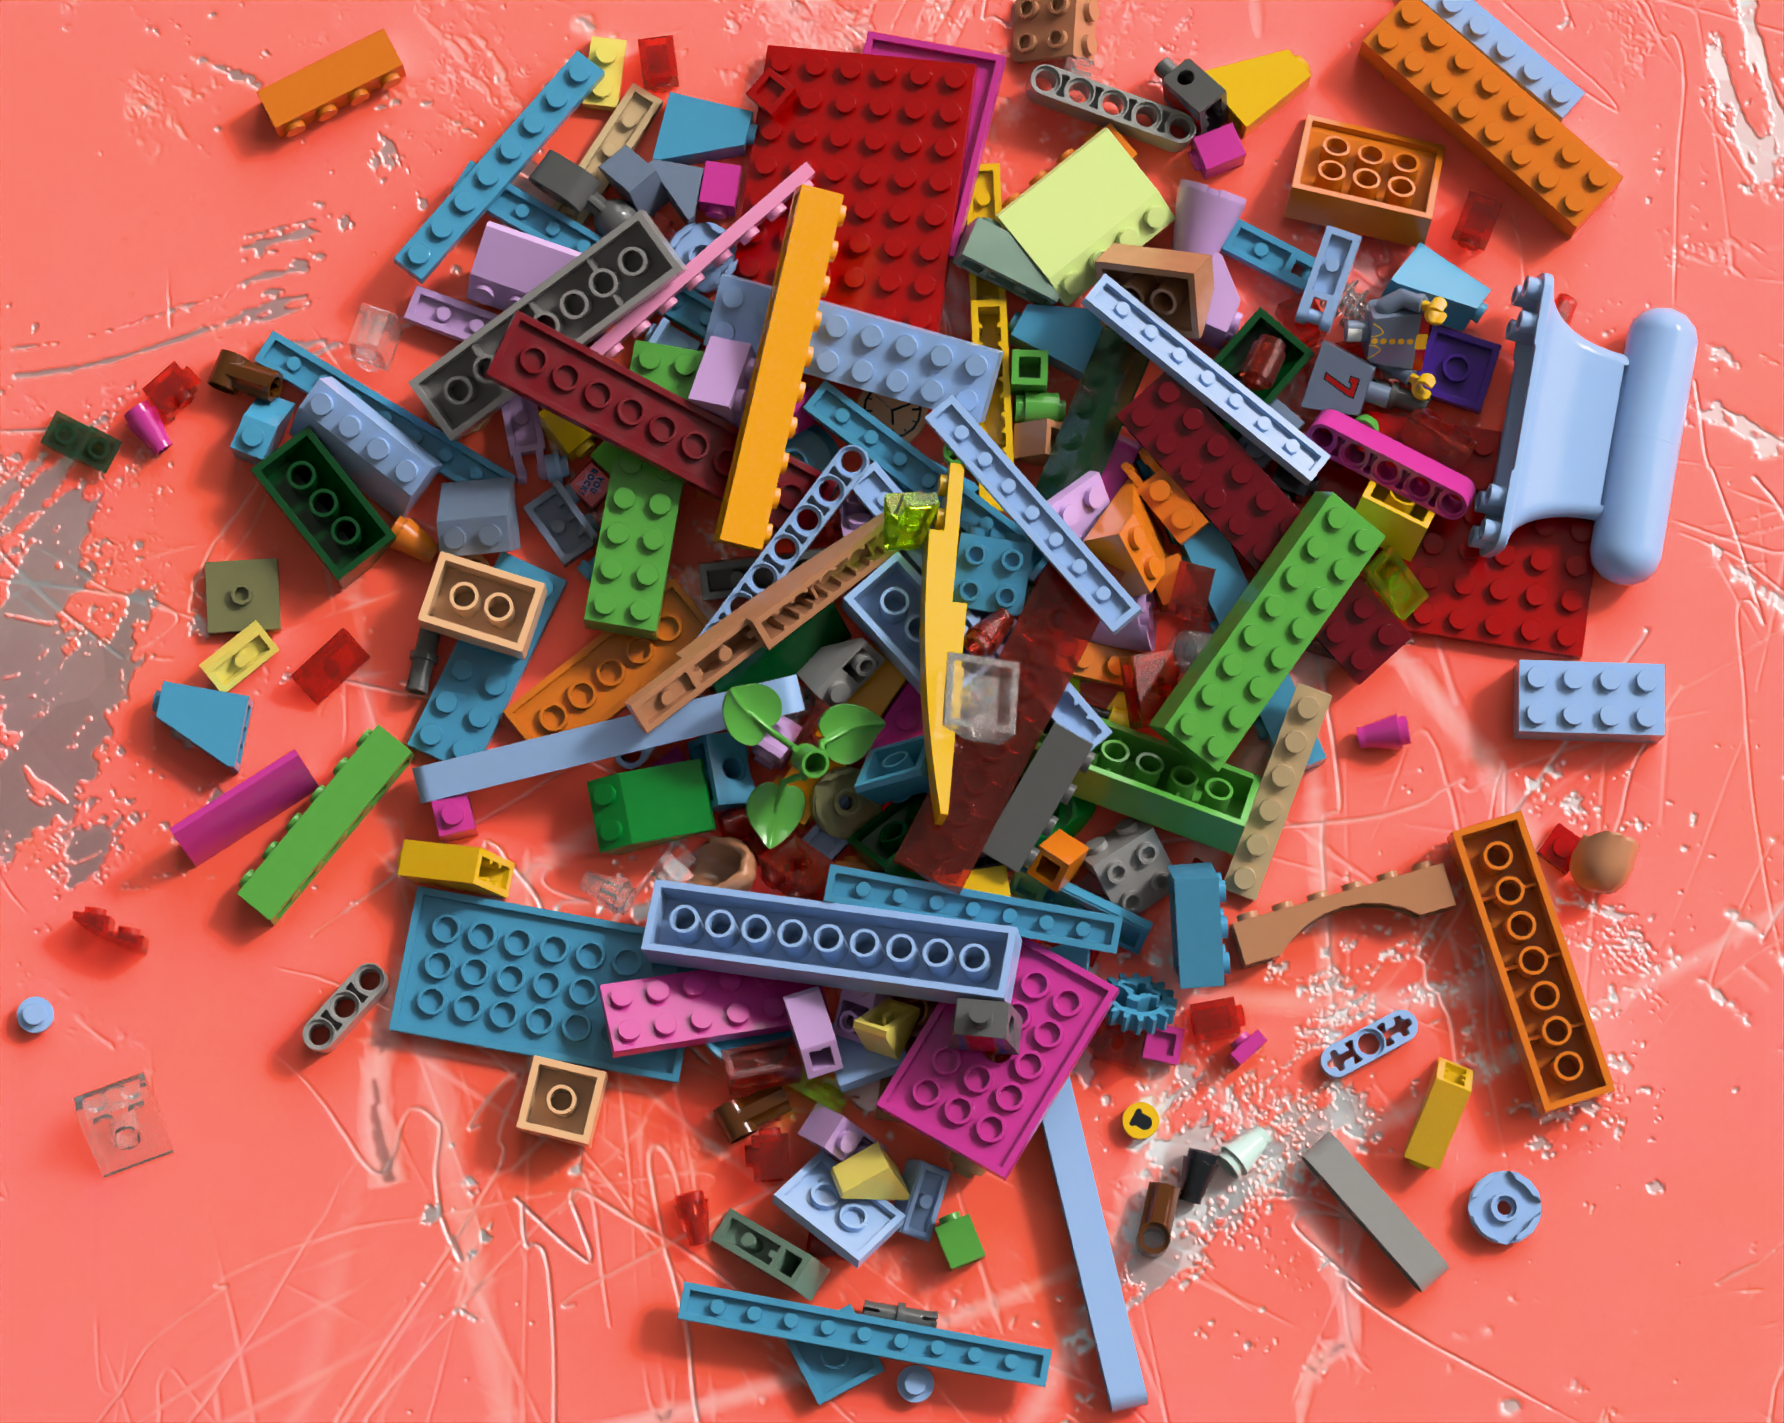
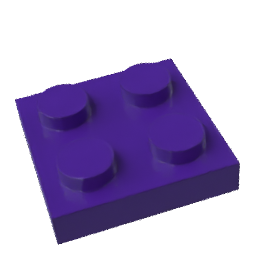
M1432 325L1426 344L1422 371H1417V375L1429 373L1435 377L1436 384L1433 388H1428L1422 384L1425 389L1431 391V400L1479 415L1502 345L1440 325Z

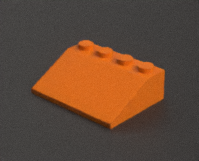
M1307 114L1284 217L1326 227L1329 225L1344 231L1417 247L1420 242L1425 244L1432 221L1445 145Z

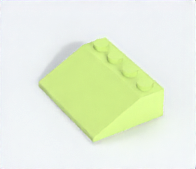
M1106 127L995 215L1004 230L1011 233L1060 295L1058 303L1066 307L1097 283L1095 260L1113 243L1143 246L1176 219L1157 188Z

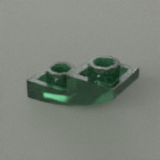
M57 410L40 444L80 464L106 474L122 441L91 425L88 427Z

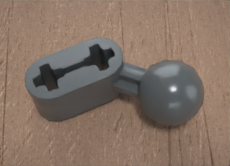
M549 150L528 178L540 191L572 211L580 213L583 208L594 216L595 230L602 237L636 213L632 205L623 199L613 198L606 200L597 192L601 183L591 173L553 150Z

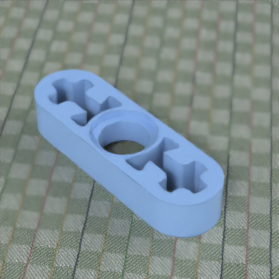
M1396 1010L1330 1045L1320 1056L1319 1065L1321 1071L1329 1078L1340 1079L1408 1043L1415 1037L1418 1031L1416 1017L1407 1010ZM1398 1017L1401 1022L1407 1020L1410 1024L1406 1029L1407 1036L1403 1037L1400 1032L1395 1033L1388 1038L1392 1045L1387 1046L1385 1036L1377 1027L1383 1025V1031L1386 1032L1395 1025L1394 1018ZM1371 1034L1377 1038L1379 1048L1376 1053L1368 1055L1359 1049L1358 1041L1362 1035ZM1350 1042L1352 1051L1360 1062L1355 1064L1354 1058L1351 1057L1342 1064L1344 1070L1339 1071L1337 1067L1329 1068L1327 1063L1331 1059L1330 1053L1334 1052L1337 1056L1345 1054L1349 1049L1344 1044Z

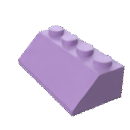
M488 221L470 273L467 298L505 311L579 256L581 252ZM608 330L595 338L593 342H597Z

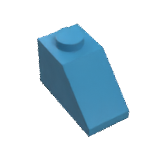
M280 397L274 399L272 403L256 398L244 413L230 445L234 456L257 465L278 449L296 404Z

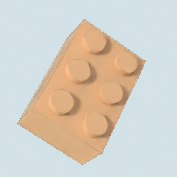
M441 551L418 616V622L423 629L525 660L548 592L545 583Z

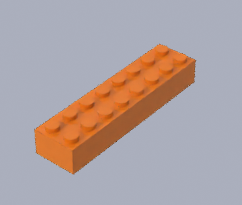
M1401 0L1362 41L1358 53L1359 56L1569 239L1578 232L1617 190L1623 179V176L1421 0Z
M1522 811L1452 831L1446 839L1538 1115L1549 1114L1611 1094L1615 1091V1087Z

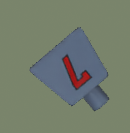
M1329 340L1322 341L1301 407L1322 411L1333 409L1343 414L1359 416L1362 413L1365 402L1385 408L1392 387L1372 381L1376 372V365Z

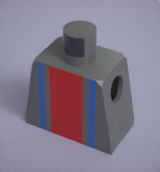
M1166 57L1157 64L1154 73L1162 80L1163 96L1166 104L1170 108L1184 112L1193 118L1196 124V136L1220 128L1228 121L1226 90L1191 59H1185L1180 65H1177L1170 57Z
M957 998L952 1011L948 1049L1019 1055L1023 1018L1011 1003Z

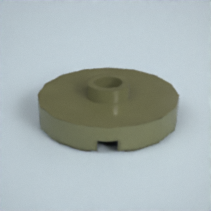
M851 766L832 768L813 785L809 799L810 812L816 825L829 836L844 840L848 839L882 810L883 804L879 805L856 793L854 786L861 771L858 768ZM843 796H847L849 799V805L845 809H842L839 804Z

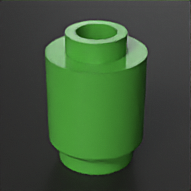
M1024 391L1023 394H1015L1013 423L1046 418L1057 422H1064L1066 402L1065 400H1060L1059 393Z

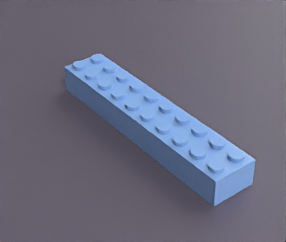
M655 879L641 950L650 963L955 1004L957 998L1011 1003L1022 939L1018 928L1012 926Z

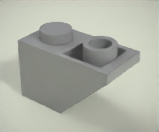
M861 637L821 647L796 674L814 694L829 707L838 704H845L886 659Z

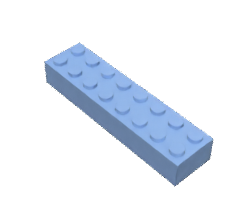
M730 274L721 275L703 345L707 346L710 336L750 343L756 355L772 286ZM823 300L819 301L817 311L822 312V319L817 333L812 332L809 346L814 347L813 358L809 368L804 367L803 373L932 410L953 394L976 422L981 423L986 420L1004 351Z

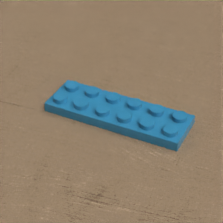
M506 552L500 553L493 568L545 583L548 592L526 659H518L458 640L407 743L408 747L438 761L488 749L504 716L503 710L508 707L568 584L567 580Z

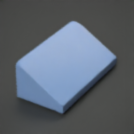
M907 1160L902 1177L910 1196L908 1200H895L893 1206L906 1215L905 1222L896 1231L897 1233L930 1242L951 1171L922 1160Z

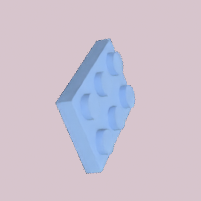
M821 1150L773 1195L772 1203L850 1264L858 1268L904 1224L906 1215L887 1200L841 1199L830 1174L832 1167L839 1163Z

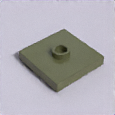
M278 558L205 562L207 630L209 635L239 634L255 620L266 632L282 631Z

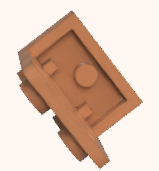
M1016 0L1012 59L1018 64L1064 58L1081 69L1093 68L1094 55L1098 48L1096 40V22L1100 14L1098 0Z

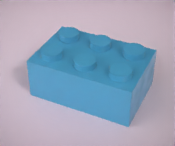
M1211 862L1167 865L1173 971L1180 989L1225 986L1224 975L1230 974L1229 952H1226L1225 944H1222V938H1228L1227 916H1224L1223 908H1220V902H1226L1225 880H1222L1221 872H1216Z

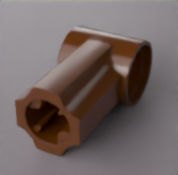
M221 349L207 383L211 387L230 395H237L239 392L272 403L274 399L279 398L282 391L283 375L277 370L252 363L240 354Z
M779 1081L745 1098L741 1096L728 1101L714 1109L713 1113L728 1143L732 1144L759 1130L758 1127L792 1111V1108Z
M1149 1181L1136 1237V1247L1143 1256L1157 1258L1166 1252L1171 1241V1232L1181 1188L1162 1182ZM1148 1231H1156L1162 1236L1163 1245L1157 1249L1149 1248L1143 1241V1235Z

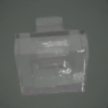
M687 849L677 859L667 851L657 861L651 875L658 880L690 884L694 877L690 870L697 859Z

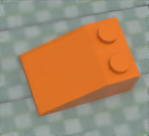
M1127 479L1083 541L1126 592L1133 597L1150 594L1164 575L1165 548L1164 535L1147 503L1138 493V487L1131 479Z

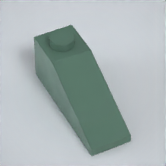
M977 217L967 226L953 258V264L1032 304L1053 306L1058 302L1060 297L1058 292L1011 233L1001 228L1000 223L991 218Z
M731 1208L711 1238L718 1245L809 1301H812L830 1272L828 1267L812 1255Z

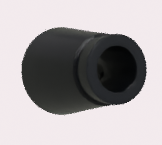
M1189 1147L1187 1156L1183 1155L1181 1194L1179 1199L1201 1205L1202 1198L1219 1166L1216 1164L1218 1155Z

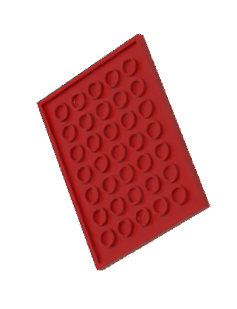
M768 45L764 72L770 67L795 87L798 93L775 119L758 106L756 117L758 128L751 150L741 217L801 165L807 162L816 172L811 180L814 184L813 187L844 195L842 205L847 207L843 225L841 227L837 226L834 240L838 241L836 257L833 262H828L826 276H830L828 292L825 298L820 297V300L939 333L950 263L951 242L956 223L978 73L977 65ZM793 196L784 203L787 209L777 219L770 222L766 218L757 226L760 232L746 245H743L741 242L737 243L734 261L737 258L738 261L737 268L733 273L734 276L769 286L773 285Z
M1362 410L1360 415L1368 414L1378 421L1380 433L1468 477L1476 488L1475 498L1463 517L1457 520H1450L1435 513L1411 562L1403 558H1396L1385 549L1378 547L1358 575L1411 634L1580 660L1583 655L1594 573L1589 550L1594 521L1573 517H1553L1535 520L1514 530L1502 552L1492 558L1481 557L1479 548L1468 546V538L1472 526H1480L1485 518V514L1474 511V504L1478 492H1486L1489 484L1493 483L1502 432ZM1345 414V415H1347V416H1349V417H1351V418H1353V419H1355L1356 417H1358V416H1355V415ZM1322 428L1326 434L1332 435L1328 429ZM1353 444L1356 449L1364 451L1361 446ZM1328 459L1316 475L1319 476L1315 491L1334 492L1355 510L1370 479ZM1386 461L1389 466L1397 468L1394 463ZM1418 477L1422 483L1429 484L1424 478ZM1450 494L1455 500L1462 501L1457 495Z

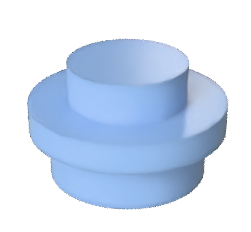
M554 449L552 454L544 455L548 481L552 483L558 479L564 485V477L570 476L567 455L560 456L559 450Z
M39 996L25 999L17 1010L19 1025L30 1033L46 1031L54 1021L53 1006L49 1001Z
M920 1365L906 1367L901 1371L897 1379L899 1394L905 1400L913 1403L926 1400L934 1388L932 1374L928 1369Z

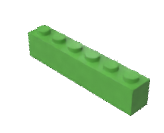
M379 724L373 731L369 728L361 735L356 743L358 747L356 752L350 759L345 756L336 765L332 772L335 777L326 787L322 784L314 791L309 799V802L312 803L303 815L297 813L289 821L285 828L288 833L279 843L277 841L272 842L262 855L263 863L256 871L250 869L240 880L238 886L241 889L237 892L239 897L274 926L415 759L413 752Z

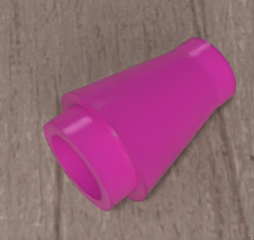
M148 400L139 403L123 415L128 422L125 426L152 451L154 456L173 445L167 435L156 406H151Z
M1396 713L1368 725L1356 727L1360 749H1403L1402 745L1411 744L1406 715L1397 717Z

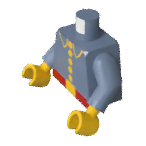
M1397 289L1380 299L1370 300L1366 306L1364 320H1345L1344 340L1345 342H1361L1366 361L1376 365L1379 369L1405 385L1412 384L1411 391L1413 396L1418 400H1427L1432 393L1425 389L1422 384L1428 388H1433L1436 384L1435 377L1429 373H1423L1418 376L1417 371H1422L1430 324L1439 326L1444 322L1447 314L1443 311L1447 306V302L1442 297H1436L1429 302L1425 293L1417 294L1406 289Z

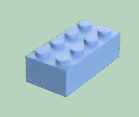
M897 551L843 597L842 609L921 695V576ZM966 625L959 697L993 669L996 659Z
M1519 660L1513 668V739L1658 743L1665 736V664Z

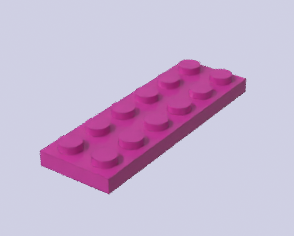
M695 970L602 984L599 986L598 992L612 1056L615 1058L791 1031L783 997L818 985L708 970ZM818 986L829 1019L831 1020L823 986Z

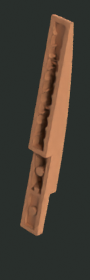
M920 490L836 541L764 589L677 652L676 656L679 660L624 701L640 729L648 734L763 646L770 650L888 560L893 554L934 524L935 513L924 493Z

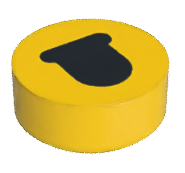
M1145 1102L1131 1104L1125 1110L1122 1117V1127L1125 1133L1136 1140L1150 1138L1159 1126V1115L1156 1109Z

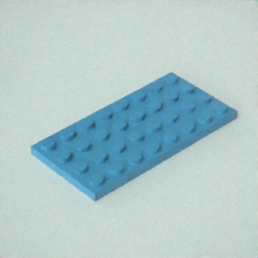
M418 886L389 1030L529 1057L536 1055L579 1066L679 1084L686 1047L613 1058L598 991L599 986L602 984L701 969L650 963L641 950L645 927Z

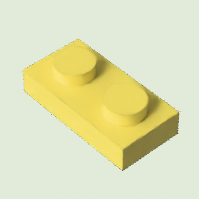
M591 37L588 59L605 71V77L582 102L583 108L615 111L620 102L627 40Z
M255 620L199 664V666L219 691L228 692L280 649Z

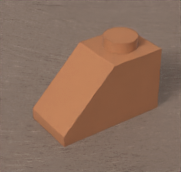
M1048 418L1014 424L1013 453L1015 460L1042 467L1091 469L1093 465L1094 433Z

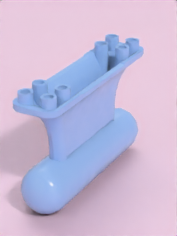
M1543 272L1536 278L1527 276L1523 286L1516 285L1511 296V305L1522 308L1517 320L1510 319L1505 330V339L1516 342L1513 354L1514 367L1494 480L1492 484H1489L1486 492H1478L1474 504V511L1485 514V518L1480 526H1472L1468 538V546L1479 548L1481 557L1492 558L1505 549L1512 532L1526 523L1553 517L1593 520L1594 525L1589 550L1591 564L1599 575L1615 584L1635 585L1644 582L1656 572L1662 559L1698 347L1696 327L1687 315L1673 308H1652L1642 311L1632 320L1626 334L1623 354L1617 353L1584 339L1563 320L1554 302V277L1552 274Z

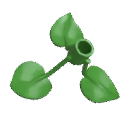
M752 683L731 687L726 692L722 704V716L729 734L744 745L754 746L762 741L767 732L793 751L791 762L793 767L799 771L797 774L783 778L779 786L772 782L760 784L748 797L746 803L748 821L766 847L772 849L784 841L798 825L804 813L805 797L803 791L796 786H787V784L798 780L806 781L808 777L819 778L823 776L829 768V758L843 765L852 764L860 760L869 751L877 735L886 725L880 716L867 708L855 704L832 706L823 713L818 721V729L824 737L818 741V748L809 743H803L798 746L771 727L779 721L782 714L781 699L773 689L763 684Z

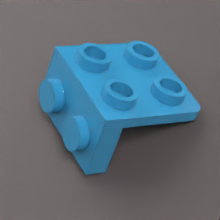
M970 526L969 533L961 532L952 602L966 603L967 608L1013 616L1020 615L1024 607L1034 544L1027 542L1026 535L1006 532L1005 538L992 537L991 529Z

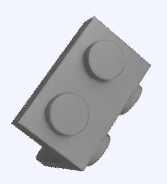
M1128 817L1118 822L1115 829L1107 834L1095 837L1086 843L1089 850L1082 865L1096 875L1109 902L1138 915L1169 895L1167 865H1172L1156 831L1150 824Z

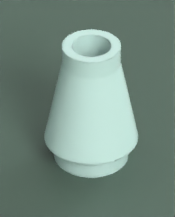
M1257 1125L1250 1132L1221 1148L1222 1153L1217 1156V1160L1230 1176L1237 1179L1240 1175L1248 1174L1265 1148L1272 1142V1139L1262 1127Z

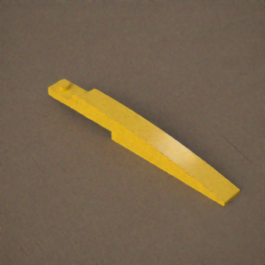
M1000 163L980 164L966 220L967 226L977 217L991 218L1000 223L995 216L1002 210ZM968 271L972 342L1004 351L986 420L978 424L1014 463L1006 290ZM978 482L979 496L1001 513L1005 512Z
M951 462L946 474H940L938 480L937 496H943L942 509H936L934 529H929L924 540L920 594L922 721L934 822L937 825H943L949 810L967 610L966 603L952 602L965 464Z

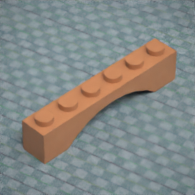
M1428 860L1411 866L1412 872L1398 875L1397 870H1393L1376 876L1377 882L1363 885L1362 880L1354 881L1341 886L1343 892L1328 895L1327 890L1319 891L1306 896L1308 902L1293 905V901L1289 900L1271 906L1273 912L1258 915V911L1254 910L1236 916L1238 922L1232 923L1230 930L1242 970L1278 960L1287 945L1304 929L1318 920L1337 912L1358 908H1374L1402 913L1418 920L1452 910L1456 906V902L1444 864L1441 863L1433 866L1432 860Z

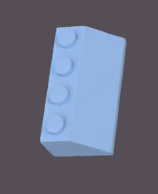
M332 376L319 378L298 407L289 434L294 437L305 427L309 426L357 488L396 519L400 515L404 518L407 516L444 465Z

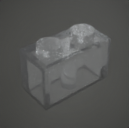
M361 303L347 342L353 358L358 362L357 365L360 368L377 373L378 369L389 372L403 333L396 313Z

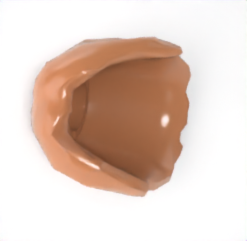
M1602 831L1591 836L1584 834L1571 854L1569 864L1571 876L1579 886L1590 893H1615L1627 883L1640 849V844H1637L1635 839L1624 837L1619 832Z
M710 836L709 841H706L698 849L697 856L693 862L695 868L692 872L691 882L696 885L749 892L756 878V858L747 843L739 839Z

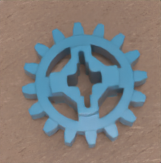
M1119 973L1118 980L1113 977L1107 978L1108 983L1119 988L1118 996L1104 1017H1109L1108 1025L1119 1024L1121 1025L1122 1032L1134 1030L1136 1035H1140L1141 1030L1154 1034L1156 1027L1164 1031L1167 1028V1023H1173L1177 999L1173 998V990H1164L1165 983L1163 981L1155 984L1152 982V976L1139 977L1138 973H1133L1132 978H1128L1123 973Z

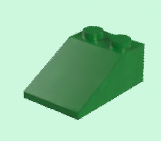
M701 758L621 772L587 781L600 853L619 856L716 830L704 763Z

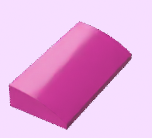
M294 749L169 829L197 867L312 794L319 785Z

